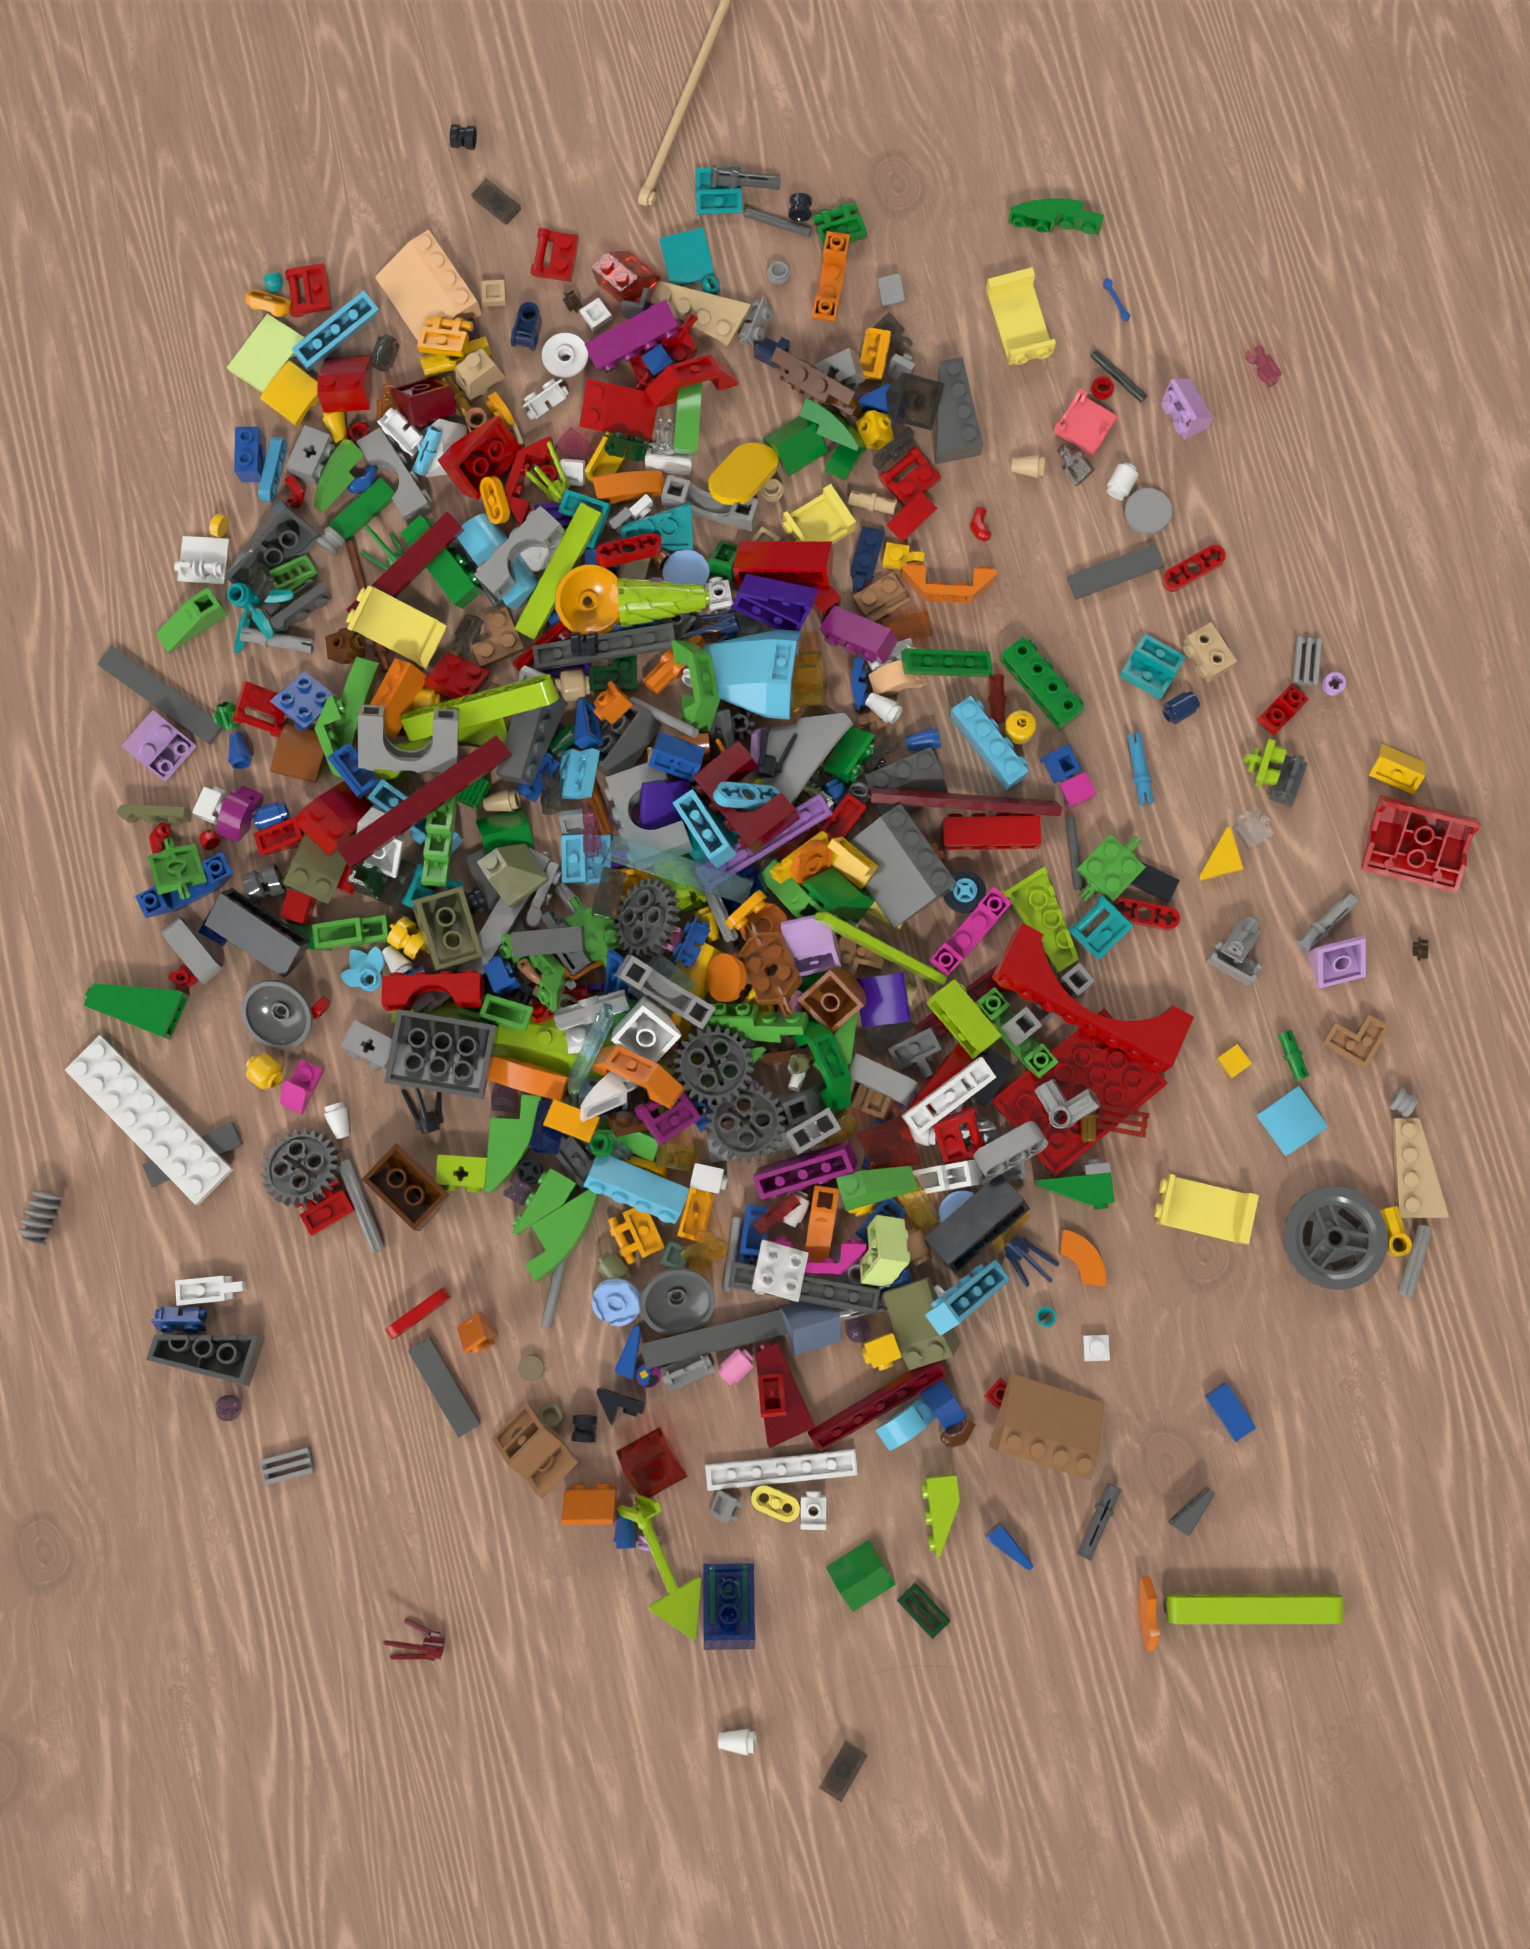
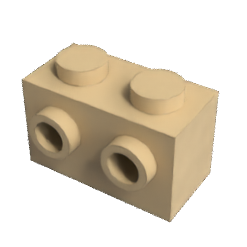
M1212 622L1188 635L1182 643L1185 654L1194 660L1198 674L1202 678L1205 677L1207 682L1229 671L1237 662Z

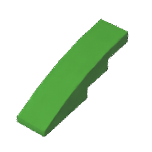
M358 656L355 658L341 696L347 712L344 713L346 719L332 725L338 738V742H335L338 749L346 744H351L354 747L358 733L360 704L370 705L380 663Z
M457 795L427 817V835L423 853L425 860L421 877L422 885L447 887L454 837Z

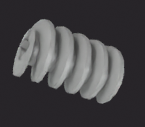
M43 1190L32 1191L37 1200L28 1201L34 1208L33 1210L24 1211L30 1218L21 1219L20 1222L26 1228L17 1229V1232L28 1241L46 1245V1242L41 1237H49L50 1233L44 1228L53 1227L54 1224L49 1219L57 1218V1214L52 1209H60L61 1205L56 1200H64V1197Z

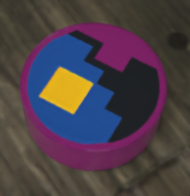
M645 1363L642 1364L636 1372V1380L639 1385L644 1388L655 1387L661 1380L660 1368L656 1366L646 1369Z

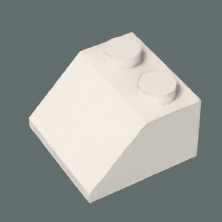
M371 808L358 822L356 834L385 813ZM402 834L367 858L362 864L396 878L404 844Z
M644 995L613 1029L611 1041L657 1063L681 1037V1033L664 1009Z

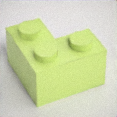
M876 1215L867 1227L869 1250L859 1261L861 1283L890 1287L910 1262V1252L907 1251L908 1231L905 1229L904 1219Z

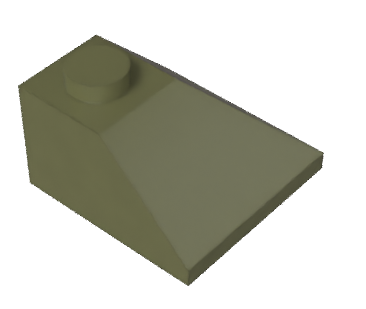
M526 844L496 848L477 862L488 881L509 908L549 881V878Z

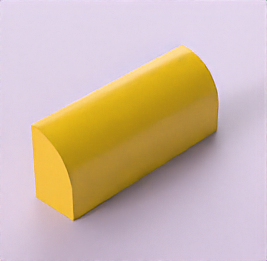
M694 942L693 945L701 949L695 965H692L691 968H686L682 965V961L678 960L669 980L705 1001L709 993L706 983L707 968L714 956L723 952L706 943L701 946ZM658 1003L680 1031L681 1037L678 1040L687 1042L688 1034L691 1033L694 1025Z

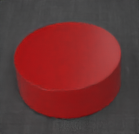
M325 996L320 998L311 1008L314 1020L320 1018L331 1005V1001Z

